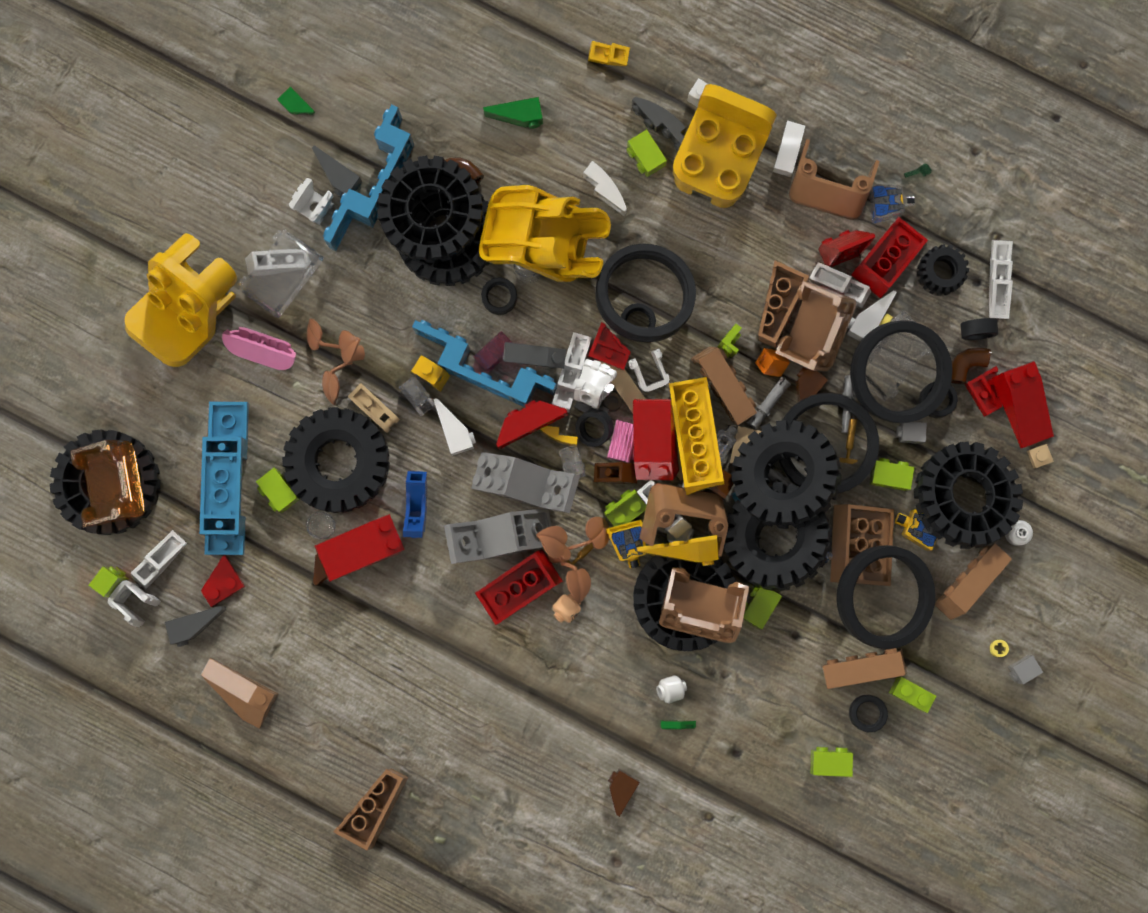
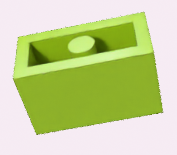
M647 129L628 140L627 153L631 158H635L637 161L636 166L641 174L644 173L646 177H649L666 166V158Z
M879 458L878 461L876 460L871 471L869 485L909 491L912 486L914 467L909 466L908 462L898 461L895 464L890 463L889 459Z
M276 468L271 469L256 481L258 484L257 490L263 497H268L270 500L268 504L275 512L278 510V512L283 513L300 500L299 496L295 495L289 483Z
M103 566L88 586L103 597H110L116 587L122 581H128L129 578L125 576L126 572L117 566L116 568L113 566Z
M755 586L750 593L752 599L749 604L746 602L743 619L755 627L763 629L782 596L775 591L763 589L762 586Z
M900 676L896 677L889 691V694L924 713L929 712L936 698V695Z
M817 746L816 750H811L810 773L819 776L853 777V753L844 747H836V751H829L828 747Z

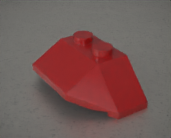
M533 400L525 405L526 408L520 411L515 409L507 414L508 417L504 419L496 443L498 449L500 450L568 416L567 410L543 401L535 402Z

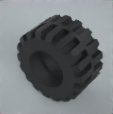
M945 244L939 247L935 246L921 258L917 269H919L917 277L920 276L918 281L920 284H924L922 288L924 290L928 288L930 294L937 293L936 296H941L942 294L949 295L951 292L956 291L964 284L968 277L966 274L969 273V268H966L969 262L964 260L965 254H960V249L958 248L954 250L952 245L945 247ZM937 261L947 263L952 270L951 279L939 278L934 272V263Z

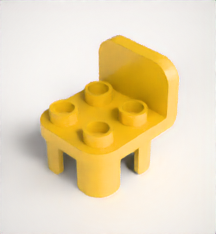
M705 85L697 110L674 159L673 175L678 189L687 194H692L694 190L712 198L711 204L720 208H728L734 205L745 192L773 128L777 114L771 108L721 86Z
M530 185L500 187L492 194L489 200L479 244V254L483 260L492 264H516L557 282H571L576 278H594L602 270L603 259L599 257L584 258L587 240L607 238L611 229L610 218L605 211L599 208H579L575 206L580 204V199L576 197H556Z
M187 233L183 234L164 253L158 252L148 261L147 278L149 292L125 316V330L127 334L156 358L171 367H180L187 364L213 338L216 331V317L236 298V294L232 291L225 295L237 282L235 271L225 260L216 258L200 274L188 265L186 260L199 249L200 242L194 236Z

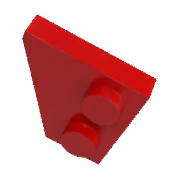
M601 322L588 357L624 371L631 352L606 327V324Z
M997 366L964 384L984 417L1002 407V402L992 380L993 377L997 376Z
M226 555L222 556L201 590L210 607H214L245 587Z

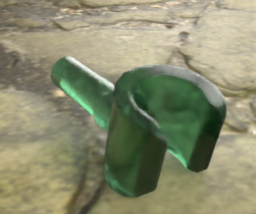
M923 164L913 171L904 173V177L906 178L920 172L925 177L931 173L932 169L928 164Z

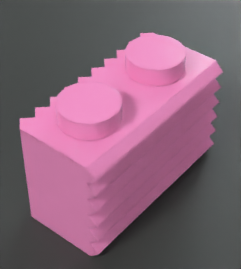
M616 420L607 459L630 463V460H634L633 424Z

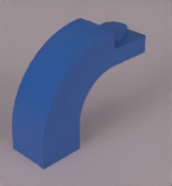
M408 471L403 537L423 538L427 515V472Z

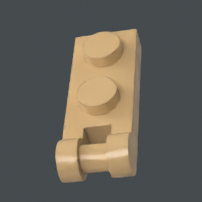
M362 383L348 396L386 433L391 430L390 427L394 423L397 424L400 420ZM386 414L389 418L384 423L381 418Z

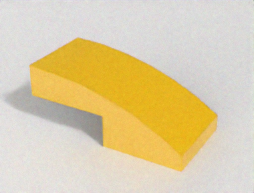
M592 41L588 61L613 66H627L630 47L615 43L608 45Z
M546 426L540 429L544 435L554 441L577 447L578 437L559 435V427Z

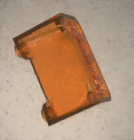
M104 440L70 451L72 464L79 470H85L91 507L85 508L82 511L83 527H92L143 515L144 503L134 448L129 441Z

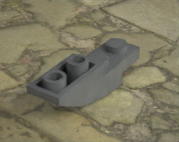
M634 97L632 99V110L637 116L641 115L644 119V124L649 130L653 129L656 133L662 129V134L667 139L673 141L674 147L678 151L684 139L683 134L686 127L663 107L648 100Z

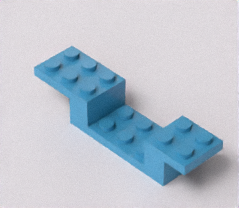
M391 105L390 109H386L383 115V122L381 126L376 128L374 133L379 149L389 153L386 159L387 165L385 169H381L379 172L377 185L373 186L370 190L369 196L371 197L368 198L349 189L347 193L342 195L340 200L341 206L338 210L334 211L332 215L333 221L330 227L327 226L323 233L327 246L334 251H337L352 219L358 220L372 228L374 227L378 219L377 209H379V205L377 202L379 193L382 194L383 191L382 185L385 179L389 180L391 178L390 173L396 167L399 169L404 167L403 162L407 161L414 147L411 134L399 129L403 119L399 108Z
M415 320L412 328L417 335L445 347L438 365L445 369L447 373L523 407L531 401L536 388L554 396L557 388L554 379L547 375L541 377L536 374V370L526 367V369L520 368L512 388L509 387L510 384L502 380L494 381L489 374L481 372V374L476 373L473 367L464 364L470 352L466 339L457 335L454 338L449 335L448 331L442 328L434 329L431 327L432 324L427 321L421 320V322Z
M209 402L208 437L202 438L199 534L205 535L204 555H245L246 517L241 516L242 460H247L248 402Z

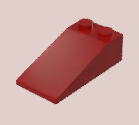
M898 217L851 275L862 284L869 286L874 294L882 298L928 239Z
M847 230L840 233L836 239L830 237L822 241L818 250L825 265L832 268L862 255L876 236L874 233L858 230L850 232Z
M1035 361L1003 372L992 378L1021 449L1054 437L1043 381Z
M634 399L633 433L636 480H674L679 472L672 400Z
M390 514L314 546L329 582L398 555L405 550Z
M541 549L475 592L494 624L497 625L563 582L543 549Z

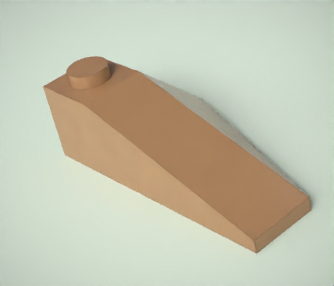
M212 658L209 659L201 674L207 683L242 720L259 729L261 728L278 696L277 692Z

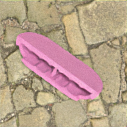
M239 327V330L232 331L227 329L222 333L225 347L238 357L277 370L289 369L295 361L296 352L291 348V344L286 341L244 327Z

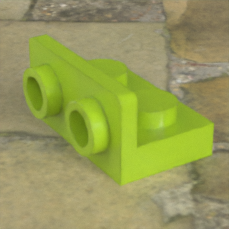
M735 324L717 346L725 352L727 358L729 356L733 358L739 351L733 345L741 336L739 331L742 327L738 324Z
M628 489L620 495L622 498L617 503L612 501L605 506L606 511L604 515L613 527L630 523L645 512L646 505L635 489L632 492Z

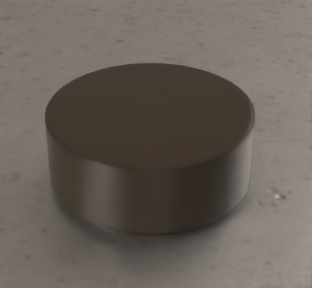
M615 392L610 393L603 400V406L609 409L610 412L619 410L622 405L621 396Z

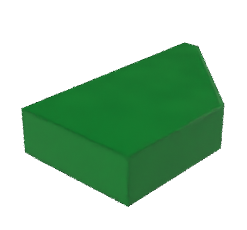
M291 87L277 99L290 114L313 115L315 113Z
M660 720V728L695 729L696 721Z

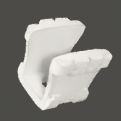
M306 178L303 184L301 183L297 188L298 192L295 191L289 207L309 218L311 222L320 225L328 210H331L334 205L331 201L333 194L327 191L324 196H321L314 191L313 181ZM313 203H319L312 212L310 206Z
M660 349L651 351V354L662 380L647 386L636 359L633 358L627 361L630 369H634L638 379V386L642 391H652L668 384L670 380L661 362L662 353Z
M586 359L583 363L580 379L575 387L574 400L588 404L598 410L606 396L612 393L614 385L611 382L615 380L617 372L604 363L601 364L599 361Z
M127 580L122 581L108 598V604L115 610L118 609L125 616L124 620L130 625L140 627L145 621L123 604L133 592L143 602L153 606H158L161 601L154 595L144 592L139 584Z

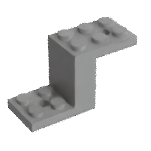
M481 452L471 489L501 495L534 507L570 514L580 476L573 473L550 470L516 457Z
M534 509L509 512L478 521L444 525L451 564L491 559L520 551L543 548L536 534L550 527L551 521L548 509Z

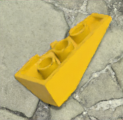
M717 535L636 548L637 552L695 563L702 562L703 566L714 565V561L719 560Z

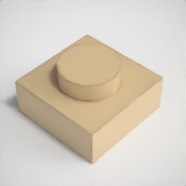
M1047 444L1027 451L1034 469L1054 462Z

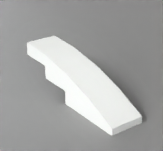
M992 240L989 277V318L1009 319L1013 284L1011 280L1013 241Z
M573 332L565 357L564 369L561 371L552 405L565 408L567 412H570L575 387L580 379L583 363L592 337Z

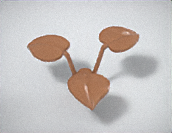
M311 318L307 327L309 347L312 350H318L319 345L341 349L344 363L331 369L330 372L325 371L322 378V387L326 398L333 405H337L336 400L339 395L340 386L335 372L347 365H352L353 361L363 360L365 351L363 346L359 345L361 339L347 330L340 333L339 345L322 342L321 327L317 321Z
M592 517L588 520L585 528L586 535L589 538L588 541L570 547L565 545L567 533L560 526H550L536 534L550 562L561 563V566H567L572 569L566 575V583L576 603H581L588 594L591 587V578L585 569L580 568L577 570L576 566L567 563L571 557L570 550L590 543L593 544L595 549H602L607 545L609 536L606 529L609 528V525L601 517Z

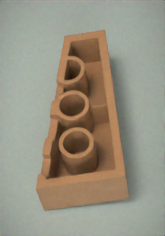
M896 648L887 649L885 653L877 654V651L865 653V657L860 658L857 655L848 656L845 661L840 662L838 659L827 660V664L823 665L827 689L899 677L907 673L903 651Z
M392 768L386 769L333 832L365 850L373 849L408 777Z

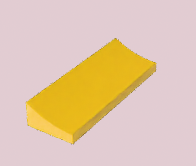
M707 377L669 383L686 495L705 488L723 485L724 478Z

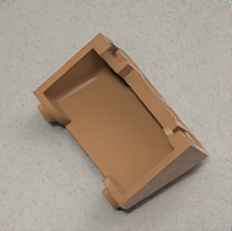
M803 281L797 291L802 304L789 336L786 335L778 340L775 353L813 371H828L834 364L857 302L848 296Z
M672 567L659 624L668 629L725 643H733L736 641L742 628L749 586H745L740 582H734L726 589L690 580V574L685 569Z

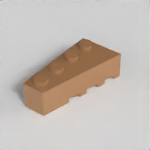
M774 261L758 341L776 349L777 342L782 337L800 301L797 294L798 288L803 281L809 282L808 275Z
M709 346L692 357L691 360L694 364L699 363L701 375L707 377V381L712 383L710 389L717 398L720 397L722 399L720 404L733 424L739 425L757 413L755 410L756 404L751 397H747L745 393L747 391L746 387L741 381L738 382L735 377L737 373L733 366H729L726 362L727 356L725 352L718 347Z
M996 543L984 546L978 552L980 555L969 562L968 568L956 577V581L935 602V606L950 620L966 614L1012 560Z

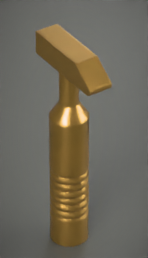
M856 419L849 420L846 458L840 457L839 459L842 463L854 464L858 462V460L850 459V453L854 446L857 426Z
M593 544L586 545L572 562L568 560L567 563L575 566L580 559H583L594 548Z

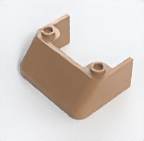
M806 139L789 190V198L797 204L850 220L857 219L861 215L872 189L880 161L876 160L868 177L858 176L854 180L852 187L816 177V163L811 159L805 158L810 140Z
M662 483L653 485L649 492L639 539L650 546H654L657 527L667 528L671 526L674 522L675 514L710 519L708 526L709 536L717 535L718 556L722 557L728 530L723 498L715 492L699 490L686 495L685 487Z

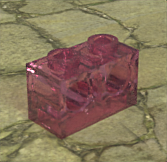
M502 331L473 356L477 364L487 374L503 360L505 342L512 343Z

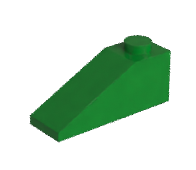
M539 97L483 107L484 115L487 118L524 128L529 127L530 129L538 128L543 124Z

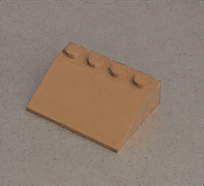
M851 504L834 505L830 582L839 583L845 567L860 552L875 546H893L894 509ZM892 557L882 558L871 563L861 573L856 584L891 586Z

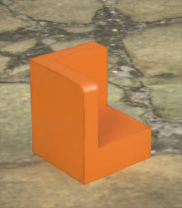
M764 348L755 364L764 375L781 377L790 361L776 354V350Z

